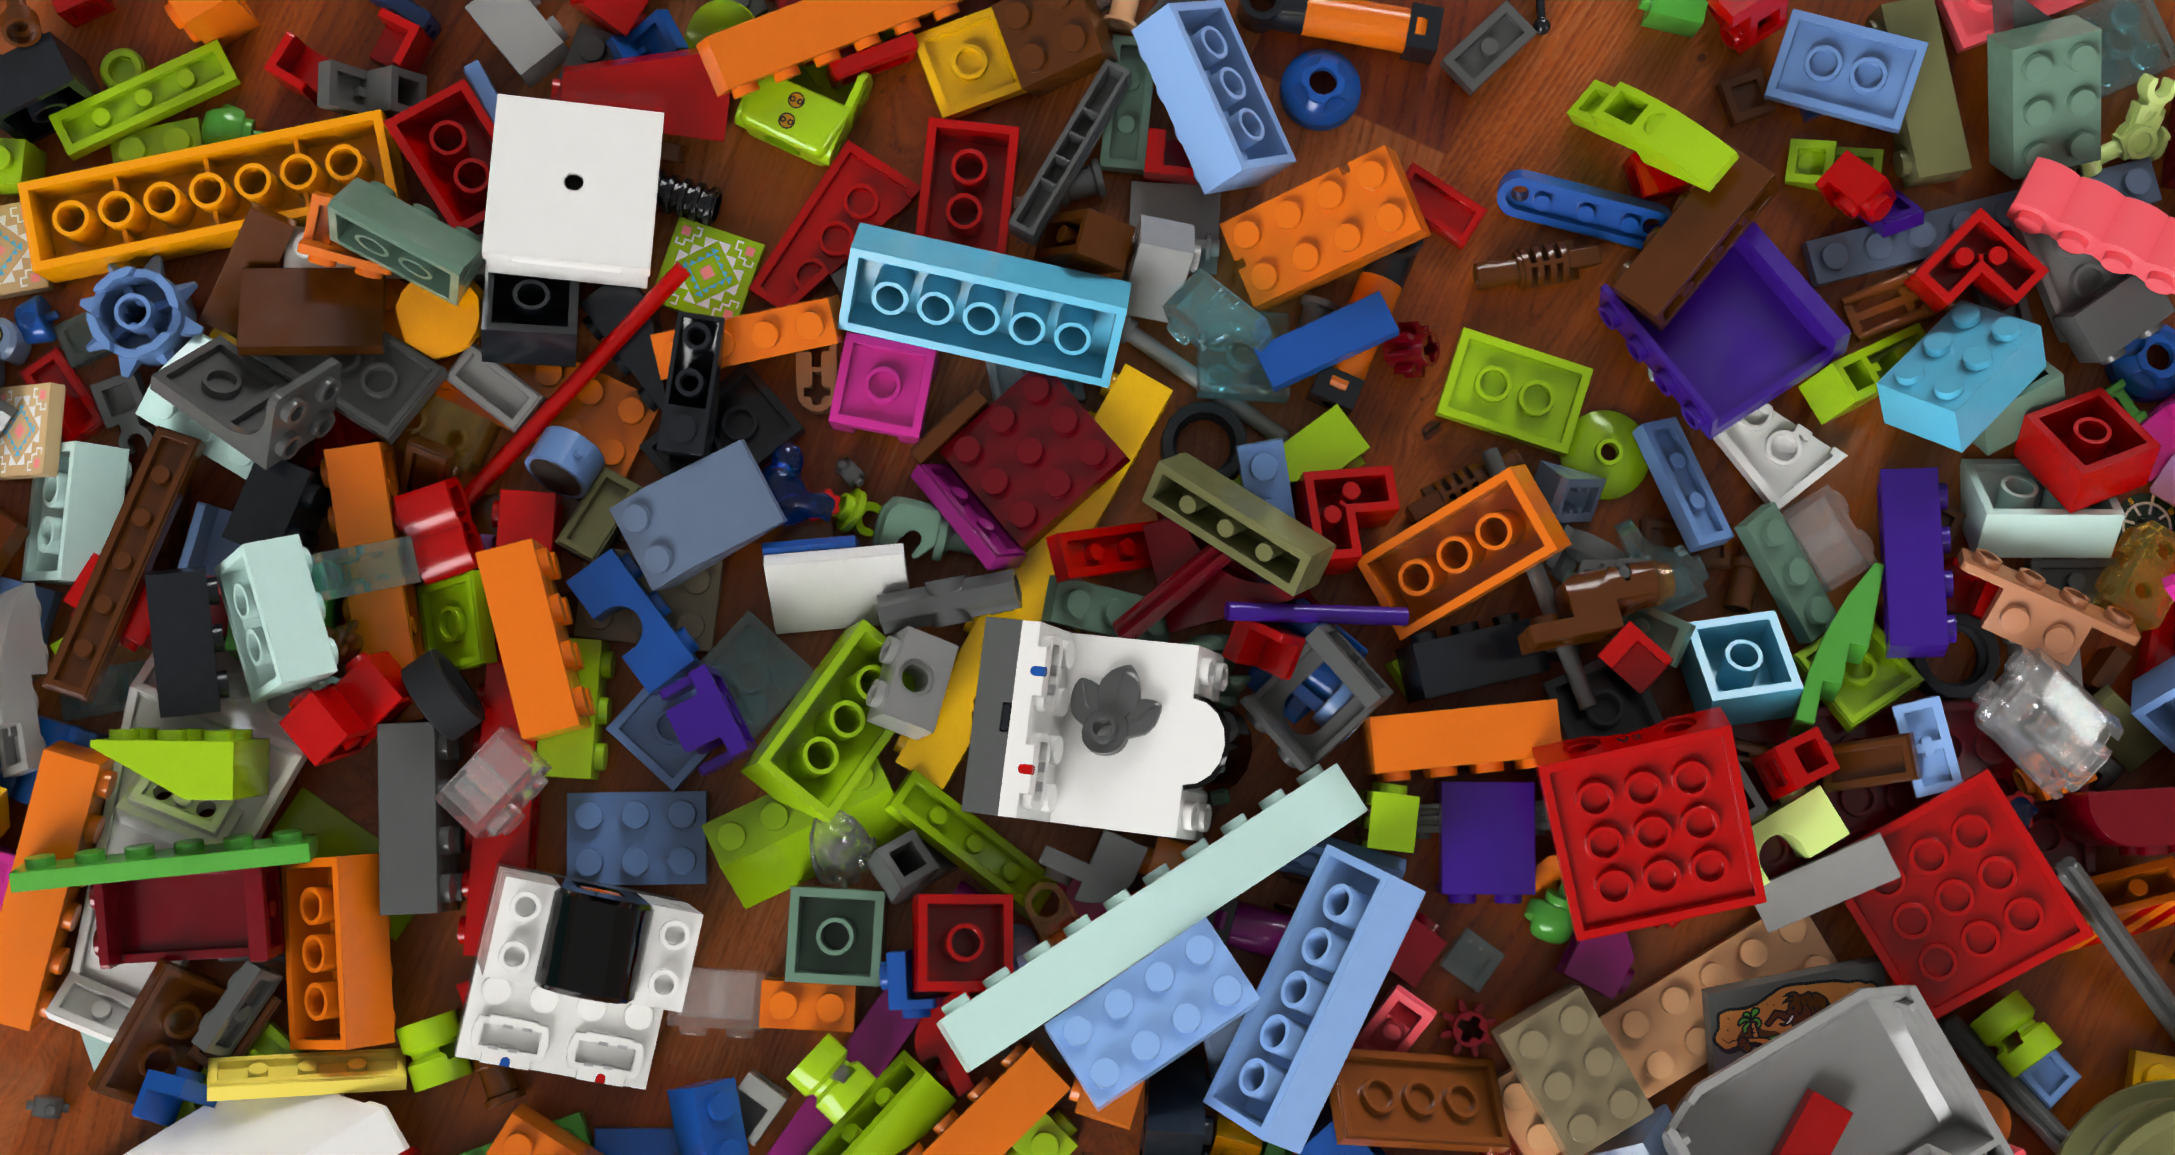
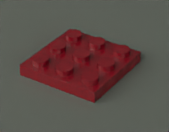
M1028 371L939 450L1025 552L1031 549L1130 462V459L1056 376Z

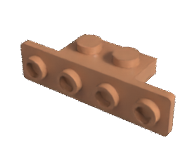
M1962 547L1957 555L1961 570L1999 586L1997 593L1980 620L1982 629L2068 667L2092 628L2133 646H2136L2141 638L2137 626L2133 622L2134 618L2117 607L2108 606L2106 610L2089 603L2090 599L2082 592L2071 587H2064L2062 590L2046 584V579L2037 572L2024 567L2016 571L2003 565L2002 560L1995 554L1981 548H1977L1973 552Z

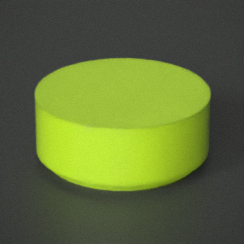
M118 48L109 52L102 60L100 76L104 84L111 88L150 70L147 61L134 50Z

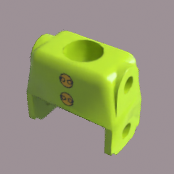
M800 67L801 74L777 84L773 76L758 82L760 90L742 97L735 115L736 125L746 129L749 135L818 166L827 165L830 167L842 149L847 137L858 123L870 97L873 80L871 74L863 71L861 75H858L856 82L835 90L834 88L831 89L829 82L818 88L805 69Z

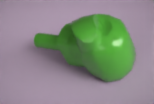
M225 104L222 108H214L206 112L201 133L202 141L206 145L265 132L256 130L255 119L246 118L244 110L234 105Z
M1562 881L1558 891L1547 888L1544 899H1530L1524 912V917L1530 920L1529 929L1531 934L1540 940L1552 944L1567 942L1573 932Z

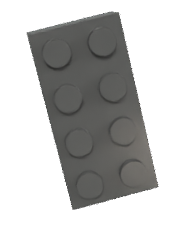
M430 722L377 724L380 915L425 914L460 910V901L466 899L461 893L463 873H460L459 854H464L466 849V833L464 827L459 826L458 808H462L465 803L463 780H458V761H462L464 758L463 735L457 740L452 741L444 737Z

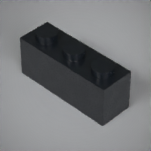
M206 566L146 571L145 584L160 718L221 712L220 699L230 698L227 670L217 671L215 652L225 651L222 623L212 624L210 606L220 605L217 576L207 577Z
M1519 612L1491 618L1493 626L1479 629L1478 621L1450 627L1451 636L1438 638L1436 630L1409 636L1411 645L1395 650L1408 704L1550 671L1551 668L1546 650L1525 655L1521 654L1517 637L1530 625L1529 621L1536 617L1520 620Z

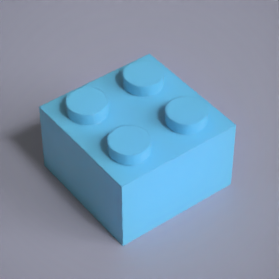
M1775 610L1689 622L1696 625V628L1683 654V662L1680 668L1695 712L1721 707L1731 726L1792 717L1804 687Z

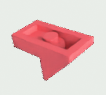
M1394 985L1389 988L1378 1009L1358 1033L1352 1047L1354 1049L1407 1052L1436 1016L1437 1011L1401 985Z

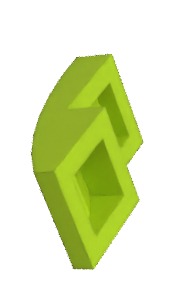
M1791 138L1785 184L1819 191L1815 183L1846 150L1882 174L1885 157L1884 149L1838 147L1837 141Z

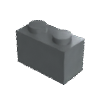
M2127 273L2114 274L2063 311L2053 316L2052 319L2079 363H2100L2101 365H2106L2122 357L2127 351L2125 346L2136 338L2144 339L2158 332L2164 326L2162 320L2174 313L2175 308L2167 295L2151 291L2146 287L2145 282L2136 275Z

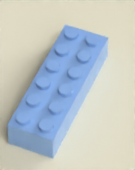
M1327 844L1256 990L1261 999L1258 1005L1245 1013L1203 1102L1261 1140L1301 1154L1426 892Z

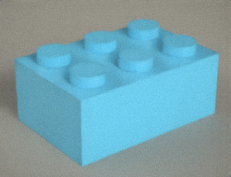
M1961 299L1876 383L1884 423L1962 453L2047 367L2041 325Z

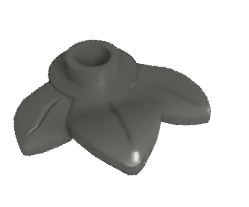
M1124 665L1111 670L1101 680L1100 685L1087 678H1080L1073 688L1070 703L1072 715L1083 725L1082 739L1084 744L1096 755L1111 756L1119 753L1126 746L1128 739L1148 734L1159 720L1162 704L1155 700L1140 699V679L1136 670L1131 665ZM1111 725V730L1107 735L1098 736V732L1102 727Z

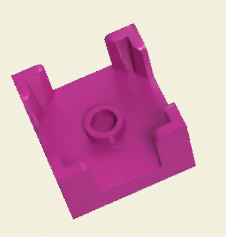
M846 331L828 420L832 428L849 433H855L856 429L897 436L900 442L915 445L925 433L926 422L924 418L932 379L935 380L939 363L937 350Z

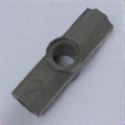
M1015 569L966 578V575L925 582L926 586L907 588L877 595V612L884 634L898 632L907 626L920 628L933 625L934 628L974 621V617L993 615L1022 608V592Z

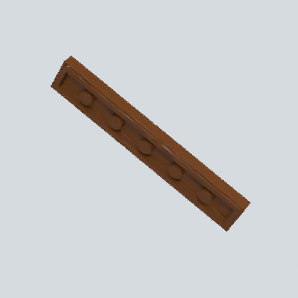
M157 426L43 681L42 686L46 689L91 704L93 703L144 588L146 571H151L206 447V444L201 439Z

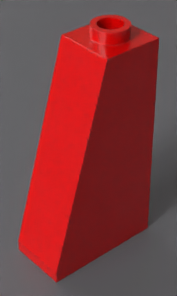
M697 48L565 66L563 67L562 79L553 78L551 100L663 112V134L724 142L730 93L717 97Z

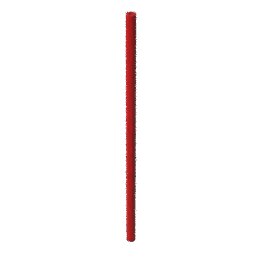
M676 262L465 486L463 490L470 508L691 275L687 269L679 262ZM344 616L337 622V627L346 623Z

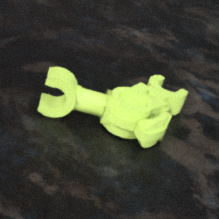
M2144 73L2137 84L2139 99L2138 101H2131L2125 117L2126 121L2119 125L2115 133L2111 134L2112 141L2101 145V160L2068 168L2073 171L2080 169L2081 177L2091 178L2102 171L2103 164L2117 157L2124 161L2127 159L2140 160L2150 157L2151 162L2159 159L2165 152L2168 141L2171 140L2170 133L2161 124L2166 113V109H2164L2165 104L2175 97V80L2163 77L2160 87L2155 91L2159 78Z

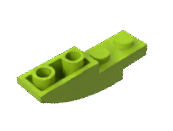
M1595 79L1566 112L1573 124L1636 151L1643 163L1708 192L1715 187L1739 158L1734 149L1695 121L1662 101L1621 81L1616 87H1613Z

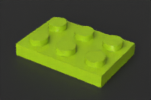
M1463 327L1434 415L1564 457L1568 453L1594 369Z

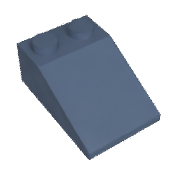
M744 439L736 441L647 485L609 509L652 591L676 588L788 521Z

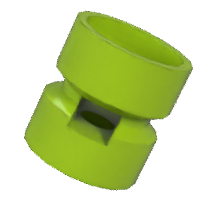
M2018 989L1996 1003L1969 1025L1985 1046H1995L1998 1049L1996 1059L2013 1079L2063 1043L2046 1022H2036L2033 1019L2036 1010ZM2018 1031L2024 1043L2015 1039L2012 1034Z
M455 1010L395 1029L402 1054L412 1058V1062L407 1067L414 1093L474 1073L470 1059L455 1057L454 1045L459 1028V1021Z
M828 1033L786 1079L805 1097L814 1095L817 1098L815 1107L835 1125L877 1078L859 1060L849 1062L847 1060L848 1050Z

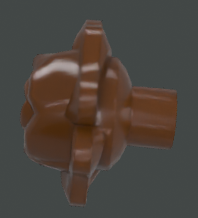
M355 619L349 620L344 625L338 626L335 629L325 625L328 637H331L337 645L339 653L338 664L345 666L350 660L360 654L364 645L362 636L356 632L359 627V621Z

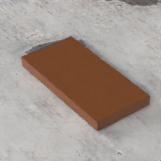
M1351 1048L1329 1094L1337 1145L1502 1154L1511 1148L1495 1063L1492 1058Z

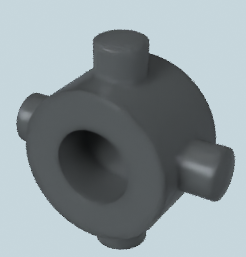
M848 457L844 460H837V467L834 470L852 489L856 486L861 487L865 482L864 478L866 475Z
M38 1094L35 1095L34 1101L27 1100L25 1108L26 1110H32L31 1115L35 1117L59 1119L61 1118V1113L69 1112L70 1104L64 1103V1098L59 1096Z

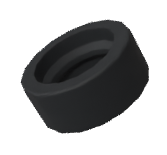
M1195 402L1181 407L1168 420L1161 437V459L1163 460L1178 454L1177 439L1181 431L1188 424L1198 420H1210L1219 424L1227 432L1230 440L1228 459L1216 471L1229 479H1233L1239 472L1235 446L1247 444V435L1241 420L1229 408L1215 402Z
M1947 612V615H1955L1957 631L1964 633L1974 646L1976 666L1973 673L1966 680L1959 683H1946L1937 679L1931 673L1926 658L1907 659L1925 679L1917 687L1922 693L1928 696H1940L1941 700L1965 699L1983 692L1995 679L2000 666V647L1994 633L1981 628V619L1967 613Z
M432 648L401 670L402 680L413 701L428 721L444 737L455 741L486 719L483 706L470 684L456 666L437 649Z

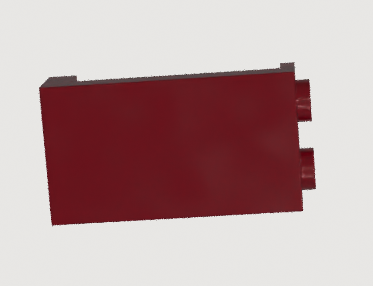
M279 865L92 884L89 889V902L95 910L97 927L93 936V948L95 954L99 957L101 969H112L125 963L158 962L160 958L168 961L249 957L250 962L270 961L285 952Z

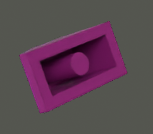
M1622 932L1578 942L1573 933L1555 971L1603 997L1614 1000L1617 992L1623 994L1627 990L1634 975V969L1630 968L1635 957L1627 933Z

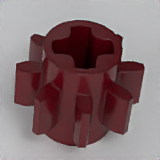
M1419 321L1398 322L1399 336L1384 342L1383 345L1385 362L1389 367H1394V374H1403L1405 378L1425 377V367H1433L1439 359L1440 343L1438 337L1434 332H1429L1428 325L1420 326Z
M1458 998L1455 1001L1457 1010L1451 1014L1440 1011L1441 1017L1447 1020L1446 1029L1440 1030L1437 1034L1441 1038L1451 1037L1454 1040L1451 1044L1450 1052L1455 1055L1461 1051L1463 1046H1466L1472 1056L1478 1057L1479 1050L1477 1046L1483 1042L1494 1044L1495 1041L1492 1037L1488 1036V1026H1493L1497 1023V1020L1493 1017L1484 1018L1480 1015L1484 1009V1003L1477 1001L1469 1010L1466 1008L1464 1001ZM1473 1016L1471 1024L1477 1028L1473 1036L1465 1034L1460 1039L1463 1031L1457 1027L1458 1022L1461 1019L1469 1021Z

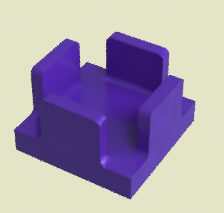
M703 664L689 671L688 676L658 692L662 700L670 702L695 688L697 689L695 696L668 709L666 716L686 752L696 750L698 754L703 755L725 744L726 752L697 767L701 776H709L740 759L744 760L750 757L758 746L719 669Z

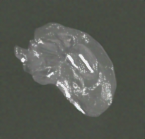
M841 810L837 812L829 823L817 818L814 819L809 841L810 856L817 879L823 884H835L843 888L859 882L860 874L867 873V862L877 848L876 837H870L855 818Z

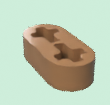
M838 344L828 345L830 346L829 351L822 352L821 367H814V358L811 352L805 350L796 352L797 396L804 409L811 414L823 415L828 414L831 410L839 370ZM814 375H821V383L824 389L831 391L830 396H824L822 404L815 405L812 397L806 396L807 391L814 390Z

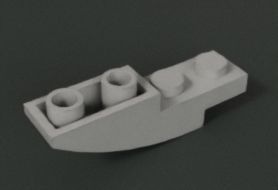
M24 583L0 594V761L3 778L23 776L37 771L43 749L46 748L45 740L40 733L37 714L39 699L36 691L33 689L32 680L47 675L49 651L43 641L40 622L42 607L39 599L36 597L34 583Z

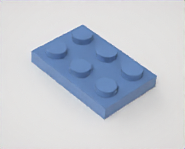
M1793 8L1764 94V99L1899 134L1929 43Z
M708 791L567 793V876L610 885L708 884V840L701 826L708 822Z

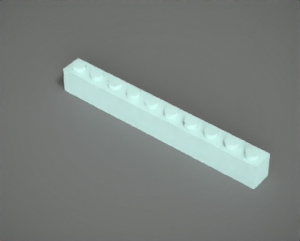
M1336 763L1324 771L1321 765L1317 764L1296 778L1300 787L1290 794L1286 795L1282 788L1258 803L1262 812L1248 820L1244 813L1220 827L1224 834L1222 838L1211 845L1203 838L1184 850L1181 854L1185 862L1172 870L1164 863L1142 878L1146 887L1131 896L1128 890L1124 889L1103 903L1107 912L1091 921L1088 915L1085 914L1062 929L1067 936L1063 941L1051 947L1048 941L1045 940L1022 956L1027 964L1012 974L1007 966L983 980L982 983L986 990L970 1000L965 992L943 1006L941 1010L945 1017L939 1020L936 1025L966 1073L980 1066L1367 812V807L1339 765Z

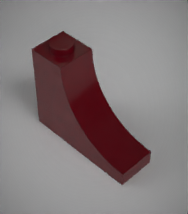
M1160 512L1156 513L1158 521L1142 525L1157 586L1209 544ZM1231 561L1167 613L1165 617L1170 633L1224 620L1226 602L1287 603L1310 597L1311 594L1308 589L1293 597L1268 580L1242 569Z

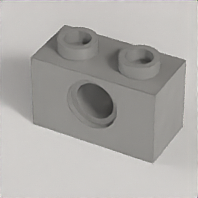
M910 626L905 627L892 636H888L879 654V661L883 663L879 679L874 680L867 694L866 705L870 706L866 721L914 740H919L934 733L959 646ZM903 672L908 673L913 678L915 684L914 692L909 691L902 682Z

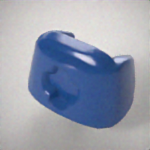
M35 295L17 306L14 314L15 322L28 344L49 343L58 339L59 333L53 321L61 318L60 312L58 310L52 311L50 304L43 296Z

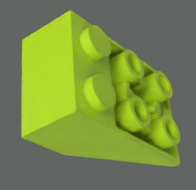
M109 729V738L90 740V747L184 800H238L269 795L270 738H253V729Z

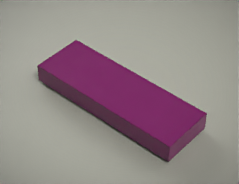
M950 464L917 465L910 477L987 570L1019 568L1027 557L1023 549Z

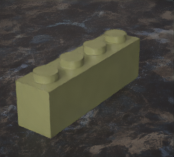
M1902 0L1881 4L1867 18L1865 27L1929 43L1899 134L1888 132L1892 134L1895 146L1893 153L1894 171L1898 177L1902 178L1904 189L1957 180L1971 170L1972 166L1935 0Z
M1187 452L1158 461L1142 499V502L1293 597L1319 584L1337 546Z

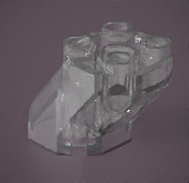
M2021 646L2008 658L2004 666L2007 670L1995 683L1992 680H1988L1974 695L1972 701L1979 706L1974 713L1976 726L1990 736L2043 791L2055 800L2064 797L2061 790L2062 787L2071 793L2079 790L2107 762L2113 751L2105 746L2110 735L2119 741L2124 730L2120 720L2105 709L2054 658L2039 647L2029 651L2024 646Z

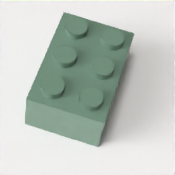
M2074 14L1988 34L1989 163L2011 179L2016 180L2025 178L2037 157L2050 159L2067 167L2101 160L2102 29Z

